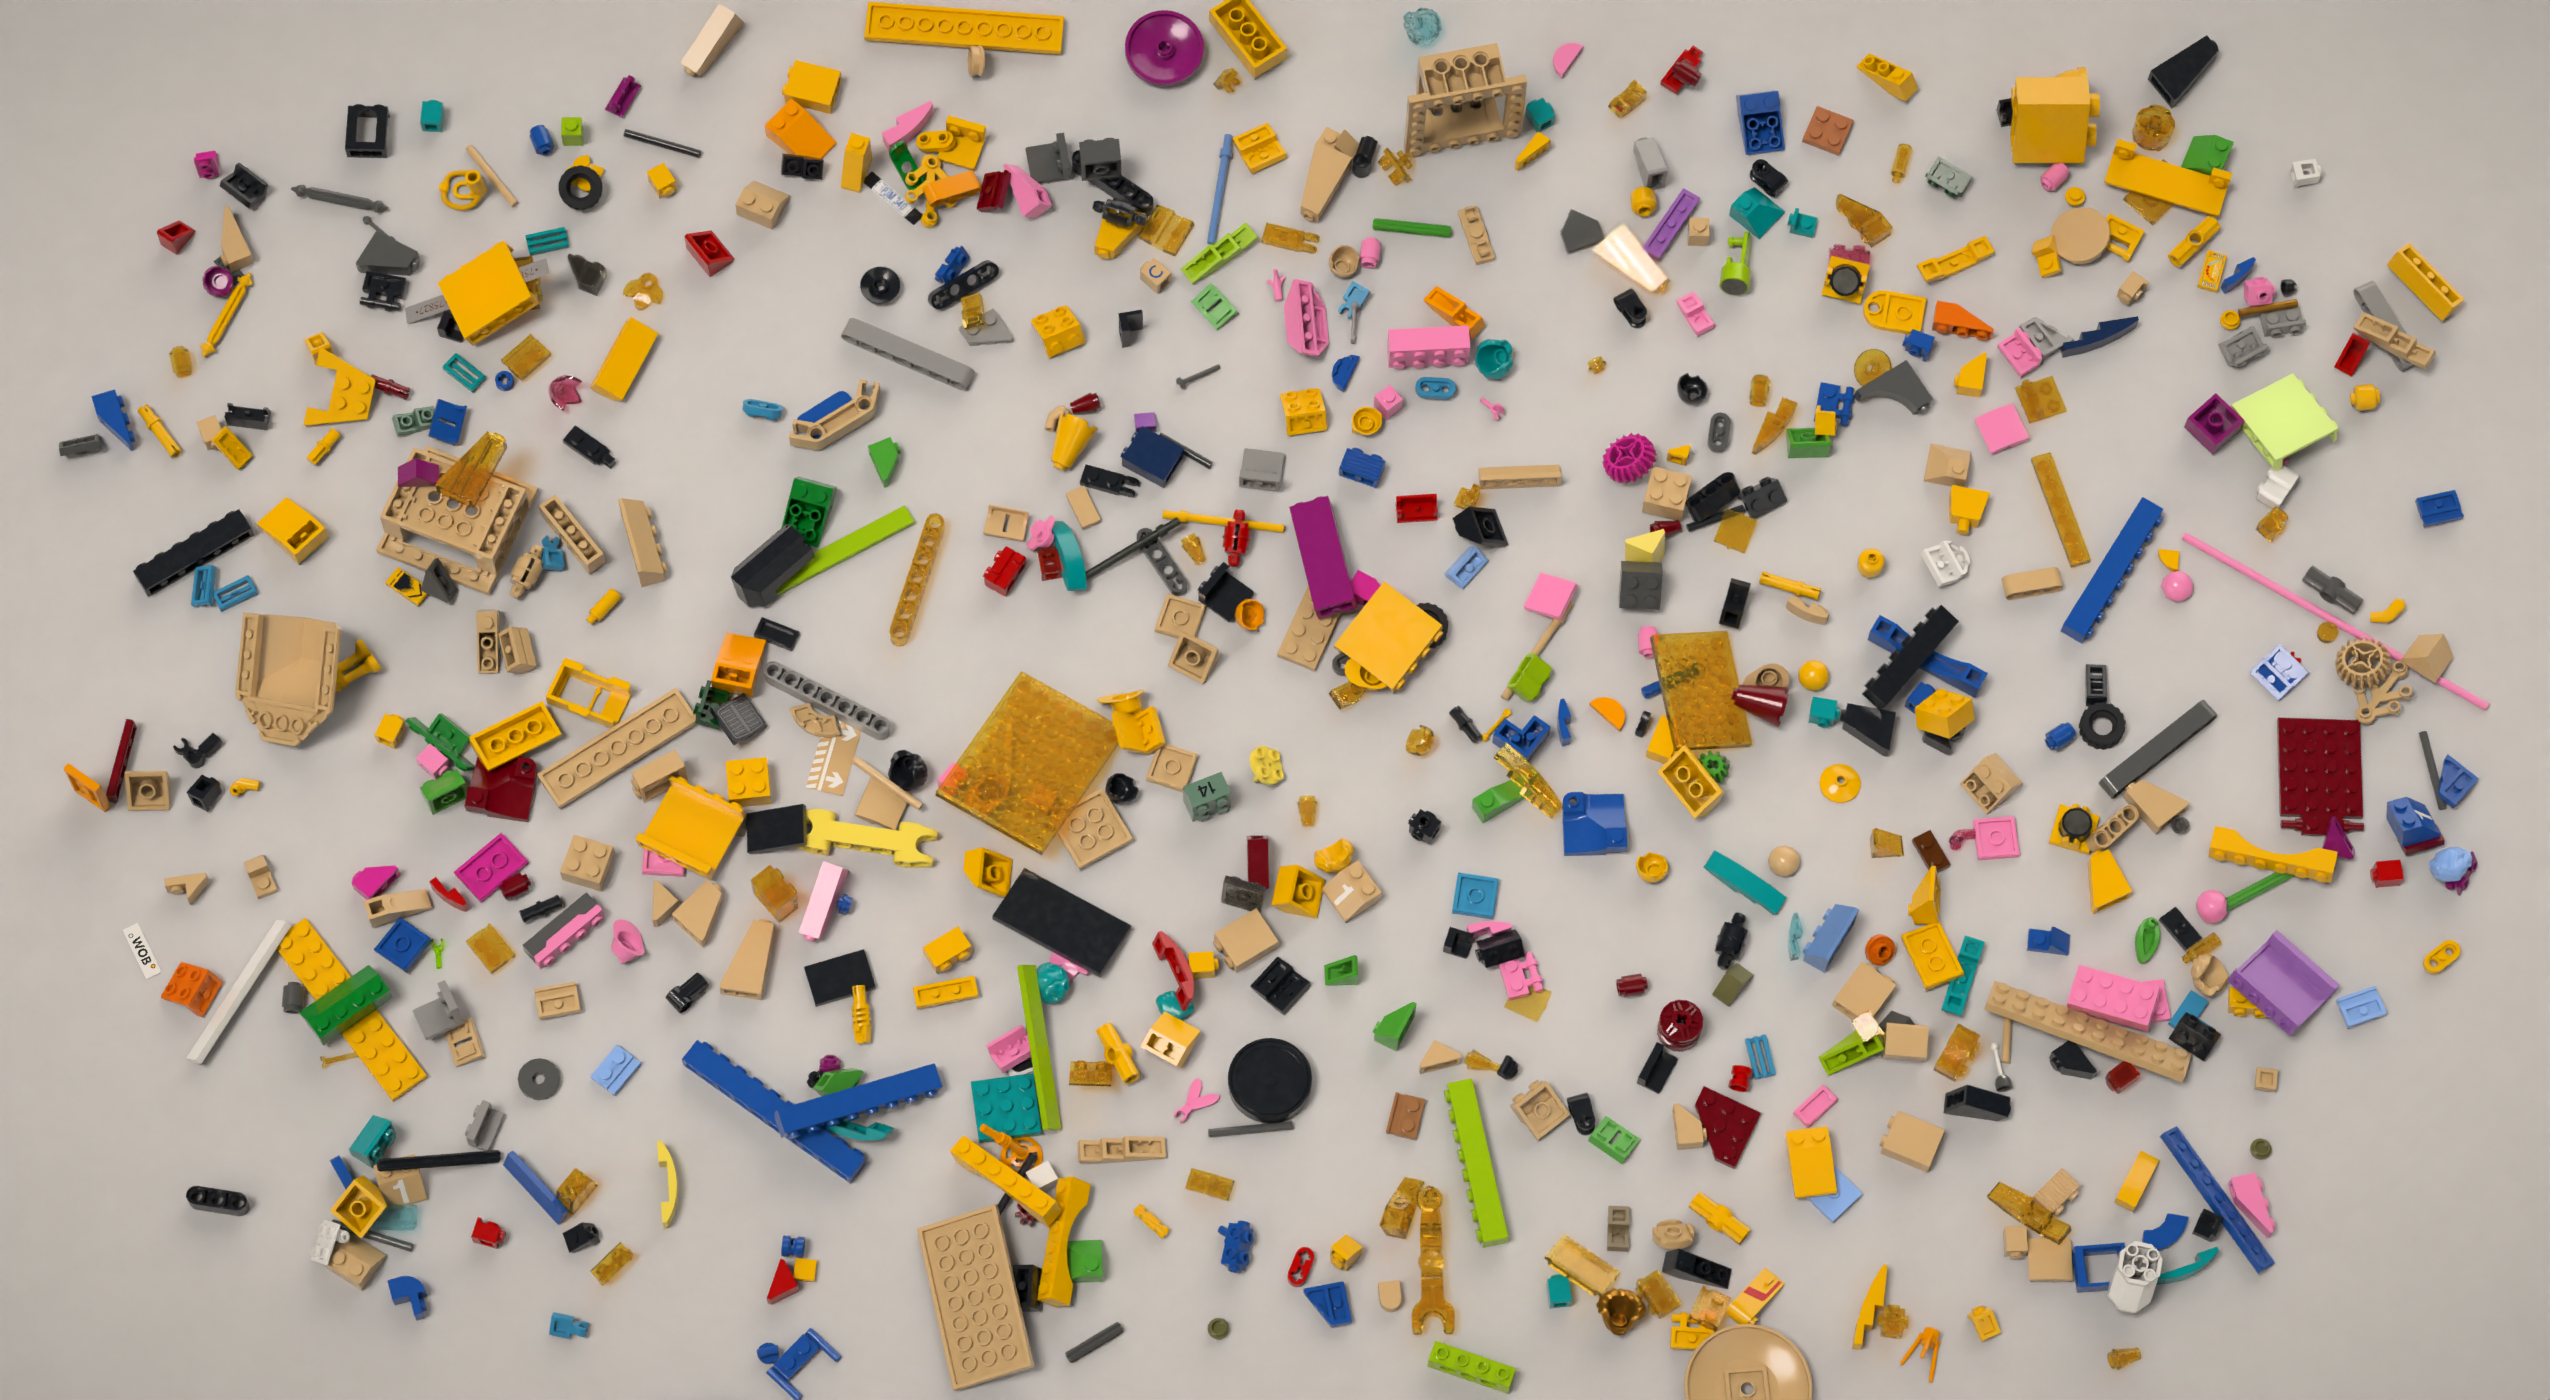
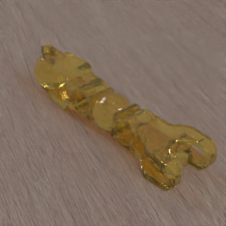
M1430 1185L1421 1189L1416 1198L1417 1205L1422 1210L1419 1226L1421 1254L1418 1258V1265L1421 1269V1300L1414 1306L1411 1314L1412 1333L1414 1335L1422 1333L1423 1321L1431 1316L1438 1317L1442 1321L1445 1334H1453L1454 1309L1444 1299L1442 1269L1444 1268L1445 1260L1441 1253L1442 1221L1439 1210L1443 1204V1196L1437 1188Z

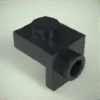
M582 1222L563 1233L569 1253H575L589 1244L600 1243L598 1229L593 1223Z

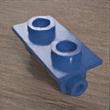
M962 245L960 248L955 247V249H951V252L945 259L948 265L942 264L935 273L936 277L934 279L937 282L941 283L943 281L947 283L956 278L967 264L970 256Z

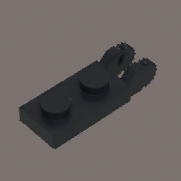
M1085 464L1080 480L1081 486L1128 497H1134L1136 492L1130 488L1122 487V484L1138 486L1139 480L1134 477L1124 476L1120 473Z

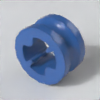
M501 371L496 375L495 382L499 390L509 391L512 389L514 380L510 372ZM502 378H507V384H502Z

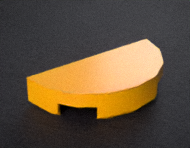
M1608 697L1596 698L1591 701L1589 705L1620 732L1625 720L1624 709L1620 703Z

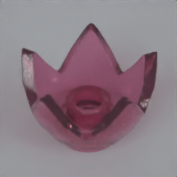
M568 375L555 378L550 383L548 389L549 397L553 404L562 411H565L566 404L581 403L582 400L576 387L582 380Z

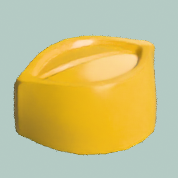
M1369 406L1359 408L1352 417V433L1367 436L1376 433L1382 424V413Z

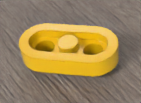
M946 130L923 132L916 139V145L924 153L946 152L951 150L956 143L953 134Z
M2446 940L2432 950L2423 960L2425 971L2430 974H2438L2448 967L2460 955L2461 949L2459 944L2453 940ZM2445 950H2450L2452 955L2446 954ZM2430 962L2436 963V967H2432Z

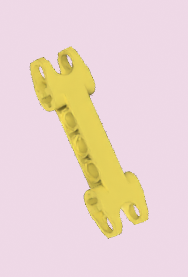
M822 809L806 810V823L811 825L812 830L807 835V845L797 846L796 848L811 854L828 855L831 846L894 856L893 864L900 867L920 868L933 866V858L918 852L916 848L923 841L937 840L938 831L910 822H901L899 830L835 821L836 813Z

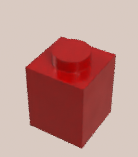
M2400 859L2375 862L2370 870L2371 881L2375 882V888L2401 885L2404 877Z

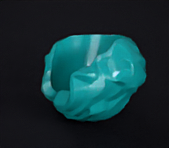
M1487 339L1481 342L1477 347L1475 365L1479 372L1486 378L1491 379L1505 377L1513 365L1511 344L1507 340Z
M1050 962L1041 964L1036 969L1041 1002L1047 1004L1059 1003L1065 998L1070 988L1067 972L1062 967Z

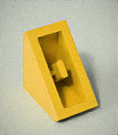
M323 332L304 339L315 365L320 348H324L333 354L331 345Z

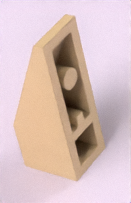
M225 206L221 245L223 255L220 257L225 267L228 266L230 271L233 272L253 264V259L229 206Z

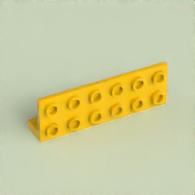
M2117 139L2104 183L2215 217L2219 216L2232 177L2231 172L2213 167L2210 176L2136 154L2134 152L2137 144Z

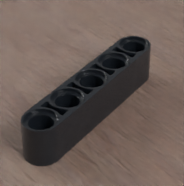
M1077 150L1072 155V169L1081 176L1080 164L1077 163L1080 160V153ZM1121 175V178L1087 180L1112 198L1124 199L1127 202L1133 203L1134 207L1138 208V212L1145 213L1147 217L1153 213V197ZM1113 181V182H1116L1117 184H1116V185H1110V184H1108V183ZM1131 192L1133 195L1126 196L1125 193ZM1142 203H1147V204H1149V205L1146 206V207H1143V206H1141L1140 204H1142Z

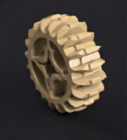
M2355 637L2353 643L2348 640L2347 646H2341V651L2337 652L2335 665L2339 678L2345 680L2346 685L2352 683L2353 688L2360 685L2361 689L2368 685L2371 689L2373 683L2378 686L2379 680L2384 681L2385 675H2389L2391 661L2387 648L2382 646L2380 641L2374 643L2373 638L2366 641L2365 637L2359 641ZM2351 657H2354V660L2351 661V664L2347 665L2349 659ZM2379 660V664L2377 665V667L2375 669H2372V666L2375 665V662Z

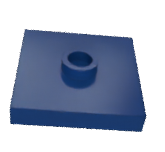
M399 917L374 948V951L407 973L432 942V939Z

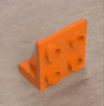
M181 962L165 987L161 998L183 1005L196 1016L203 1018L223 981L208 969Z

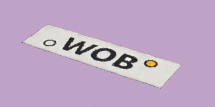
M138 923L124 929L125 937L145 978L148 979L161 973Z

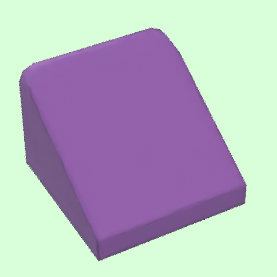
M1154 412L1134 414L1136 431L1139 432L1143 426L1156 432Z

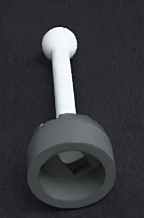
M1992 1043L1990 1048L1994 1052L1999 1073L1995 1080L1996 1091L2005 1092L2013 1088L2012 1082L2007 1075H2003L1997 1051L1999 1048L1998 1044Z

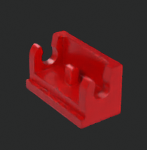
M1437 494L1396 496L1397 523L1438 520Z

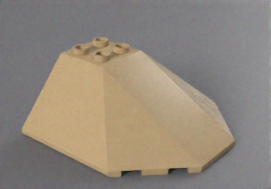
M243 612L235 695L238 700L243 702L246 707V714L252 724H256L263 741L298 746L333 712L341 639V627L338 623L306 617Z

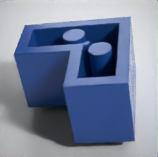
M1535 715L1523 730L1505 719L1494 732L1492 743L1526 765L1549 736L1551 726Z

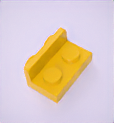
M2229 987L2228 1013H2233L2234 1016L2238 1017L2254 1015L2256 1018L2267 1017L2237 989Z

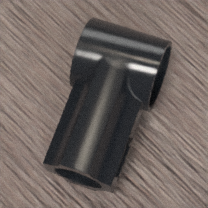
M1361 137L1356 155L1353 158L1352 172L1358 178H1364L1370 172V166L1378 141L1373 137Z
M697 972L684 984L676 986L669 991L666 999L679 1013H683L692 1005L695 998L709 988V984Z

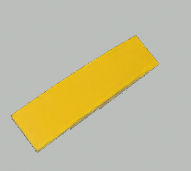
M1887 1265L1881 1267L1862 1304L1855 1327L1852 1349H1861L1864 1330L1871 1331L1874 1311H1881L1883 1308Z

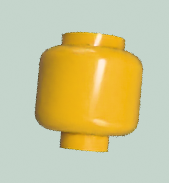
M1641 186L1631 192V208L1635 214L1645 217L1656 210L1657 202L1653 189Z
M2373 384L2355 386L2353 393H2350L2351 405H2355L2358 411L2375 409L2377 404H2380L2379 389L2375 388Z
M1873 548L1865 549L1861 552L1857 561V568L1861 575L1867 578L1877 577L1884 567L1885 559L1883 554Z

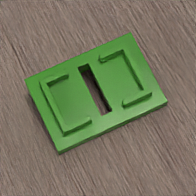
M1212 283L1191 301L1216 330L1221 328L1230 318L1239 314ZM1221 299L1222 302L1208 313L1207 311Z
M1605 1116L1590 1135L1588 1141L1623 1165L1640 1139ZM1619 1132L1620 1136L1612 1145L1609 1144L1616 1133Z

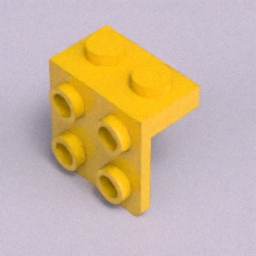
M1068 306L1057 307L1031 320L1032 326L1042 339L1048 358L1085 343L1080 323Z
M1150 706L1137 715L1119 711L1111 714L1118 743L1122 749L1149 755L1166 744L1156 707Z

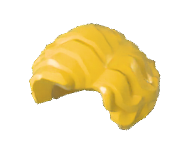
M1341 838L1336 843L1322 850H1316L1314 853L1316 868L1322 869L1326 873H1339L1350 865L1354 847L1350 841Z

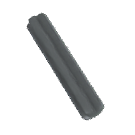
M1119 1322L1112 1324L1065 1353L1066 1358L1070 1363L1075 1362L1122 1334V1326Z

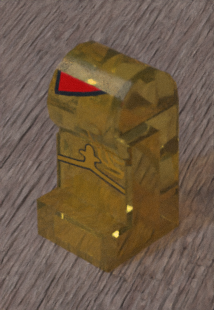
M1633 80L1627 89L1610 102L1608 108L1618 118H1622L1645 101L1647 91L1636 80Z

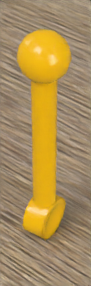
M1504 709L1503 715L1486 734H1482V741H1487L1489 735L1505 718L1510 717L1511 711L1509 709Z

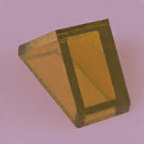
M1878 828L1872 830L1870 836L1872 858L1904 856L1902 836Z

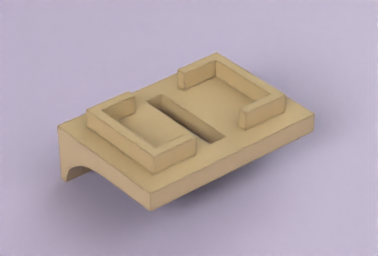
M989 505L983 534L1023 542L1029 512ZM1006 516H1010L1007 531L1003 532Z
M470 1017L464 1020L465 1024L445 1032L455 1067L462 1066L476 1059L486 1058L475 1022ZM472 1037L471 1041L456 1047L455 1044H458Z

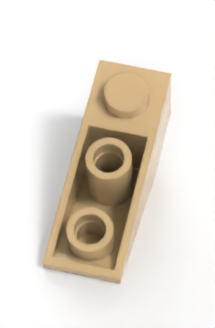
M481 609L476 612L478 673H499V609Z
M426 889L384 894L363 901L372 928L398 920L399 917L404 918L432 909Z

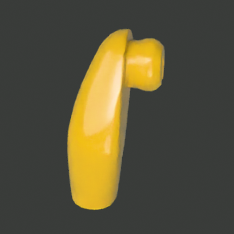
M2397 598L2386 610L2370 612V622L2389 623L2393 621L2405 609L2404 600Z

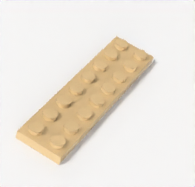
M677 688L544 769L537 774V777L558 808L561 809L696 724V715H693V711Z

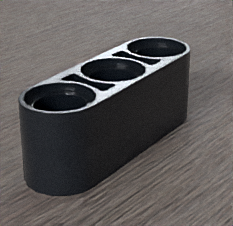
M1732 472L1723 473L1687 499L1686 506L1693 521L1700 522L1707 519L1740 494V488L1735 475Z
M193 1186L186 1193L190 1206L196 1210L243 1216L250 1209L246 1196L240 1192ZM195 1195H202V1198L199 1201H192V1198ZM216 1198H223V1201L220 1204H213V1201ZM237 1201H244L240 1208L234 1207Z

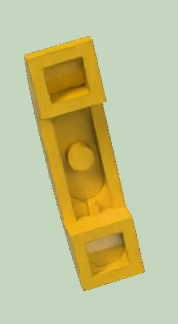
M1982 236L1968 242L1966 247L1937 259L1933 257L1917 264L1916 267L1925 282L1937 281L1978 264L1994 254L1995 251L1987 237Z

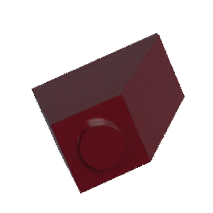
M1267 835L1246 836L1248 889H1252V892H1265V889H1269Z

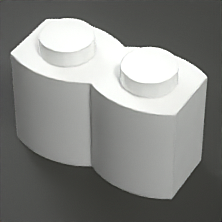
M2282 465V469L2276 472L2271 467L2266 475L2268 480L2266 483L2262 481L2256 490L2258 492L2256 499L2278 511L2300 475Z

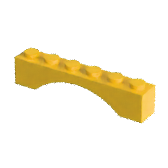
M2218 826L2214 828L2209 850V857L2218 861L2226 860L2237 865L2245 864L2254 866L2257 869H2269L2279 874H2292L2299 878H2311L2322 883L2332 882L2338 854L2336 851L2315 848L2298 854L2272 853L2250 844L2236 830Z
M964 1135L950 1150L955 1162L969 1172L983 1177L1000 1188L1048 1228L1062 1213L1056 1200Z
M1073 1176L1058 1178L1055 1200L1062 1213L1049 1226L1041 1280L1038 1288L1037 1300L1053 1307L1070 1306L1073 1283L1067 1264L1068 1237L1075 1218L1088 1203L1091 1185Z

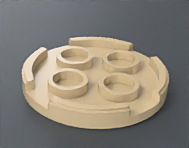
M2086 207L2073 208L2064 212L2054 222L2050 236L2053 235L2055 237L2058 256L2072 264H2085L2096 260L2106 249L2111 238L2109 224L2100 212Z

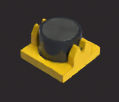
M1831 255L1822 295L1860 304L1870 264Z
M2060 804L2049 844L2089 855L2090 850L2086 845L2085 839L2096 830L2099 815L2089 813L2090 810L2087 806L2081 808L2079 804H2072L2071 807Z

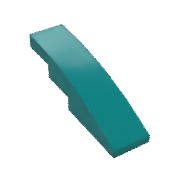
M1713 851L1703 866L1704 869L1734 892L1738 891L1751 902L1760 904L1772 915L1778 912L1787 898L1767 882L1717 851Z

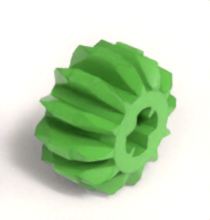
M1710 750L1708 751V756L1702 753L1700 755L1701 759H1698L1715 782L1717 780L1722 783L1724 781L1723 777H1727L1729 774L1727 770L1730 765L1725 763L1726 756L1720 758L1719 751L1716 752V755H1713Z

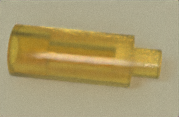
M1908 144L1898 145L1891 170L1892 181L1895 183H1899L1900 179L1905 177L1912 152V147Z
M2211 933L2186 950V954L2182 956L2183 962L2187 964L2190 961L2193 962L2199 955L2210 953L2222 945L2221 940L2215 933Z

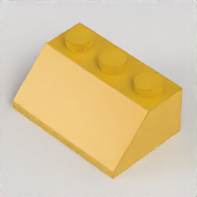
M1687 745L1681 747L1657 771L1694 818L1706 816L1719 804L1724 793Z

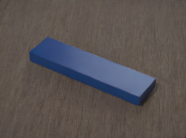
M514 1151L508 1153L503 1166L558 1225L562 1223L568 1209Z

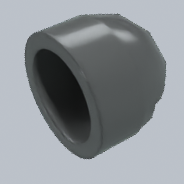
M2175 817L2171 823V828L2175 833H2185L2190 827L2189 821L2184 817Z

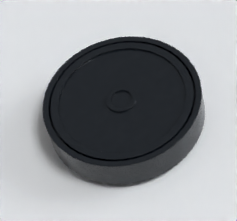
M1276 1038L1255 1040L1240 1049L1230 1064L1228 1090L1231 1100L1241 1113L1252 1120L1262 1123H1277L1288 1120L1304 1107L1310 1096L1312 1073L1308 1060L1296 1046L1287 1041Z

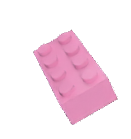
M1469 325L1388 329L1387 353L1389 368L1403 369L1405 367L1423 368L1425 366L1443 367L1445 365L1463 366L1469 364Z
M2079 965L2067 1001V1007L2078 1012H2084L2094 1018L2149 1033L2160 997V987Z

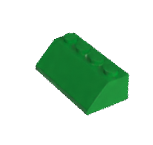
M368 965L299 1013L322 1045H325L393 997L390 989L378 973Z

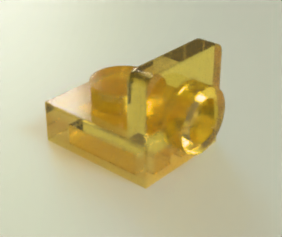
M1473 484L1471 490L1461 487L1454 501V506L1464 510L1468 507H1475L1480 497L1481 486Z

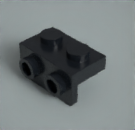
M239 162L235 165L234 172L221 180L220 187L250 209L265 199L268 184Z
M1765 477L1759 481L1760 484L1754 487L1751 485L1741 490L1742 493L1737 497L1743 501L1751 519L1787 501L1778 479Z
M2186 1012L2169 1039L2202 1061H2205L2221 1034L2215 1028L2201 1022L2196 1016Z

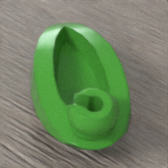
M2154 917L2143 920L2136 932L2135 951L2140 964H2145L2152 958L2159 943L2160 929Z

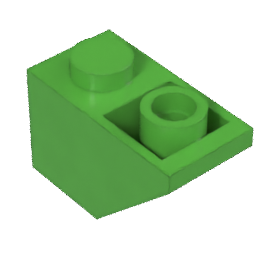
M854 1068L824 1072L813 1089L819 1095L825 1096L852 1088L859 1083L860 1077L864 1072Z

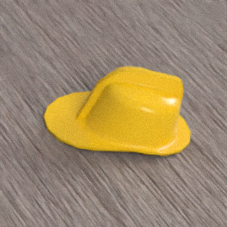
M1351 658L1346 662L1344 667L1345 675L1351 683L1370 691L1387 687Z
M1145 690L1107 695L1098 698L1097 702L1110 703L1114 712L1119 711L1137 715L1143 711L1141 694Z

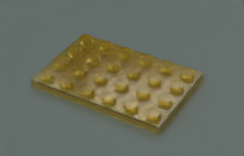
M1728 632L1653 634L1650 637L1674 751H1678L1684 745H1687L1690 750L1750 747L1752 741L1745 710L1734 705V700H1731L1733 689L1738 688L1739 682Z

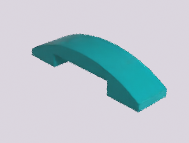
M1055 521L1051 531L1054 534L1053 541L1064 567L1061 575L1067 591L1086 590L1085 567L1077 540L1066 523Z
M1965 935L1957 958L1964 976L1950 981L1942 1005V1011L1961 1017L1985 943L1984 941Z
M840 1120V1124L833 1127L824 1125L829 1130L844 1137L865 1141L886 1138L895 1129L878 1122L865 1127L847 1120Z
M2218 1247L2197 1253L2194 1258L2196 1263L2160 1273L2156 1285L2178 1282L2200 1272L2214 1259L2219 1251Z

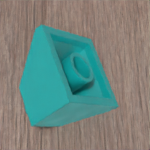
M1754 187L1743 192L1731 205L1729 216L1760 239L1785 211Z

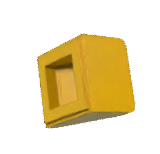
M1691 445L1669 449L1666 460L1685 466Z

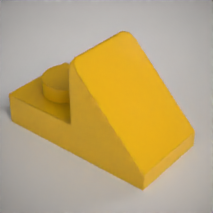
M2051 235L2035 241L2031 253L2037 258L2041 277L2046 278L2061 273L2055 237Z

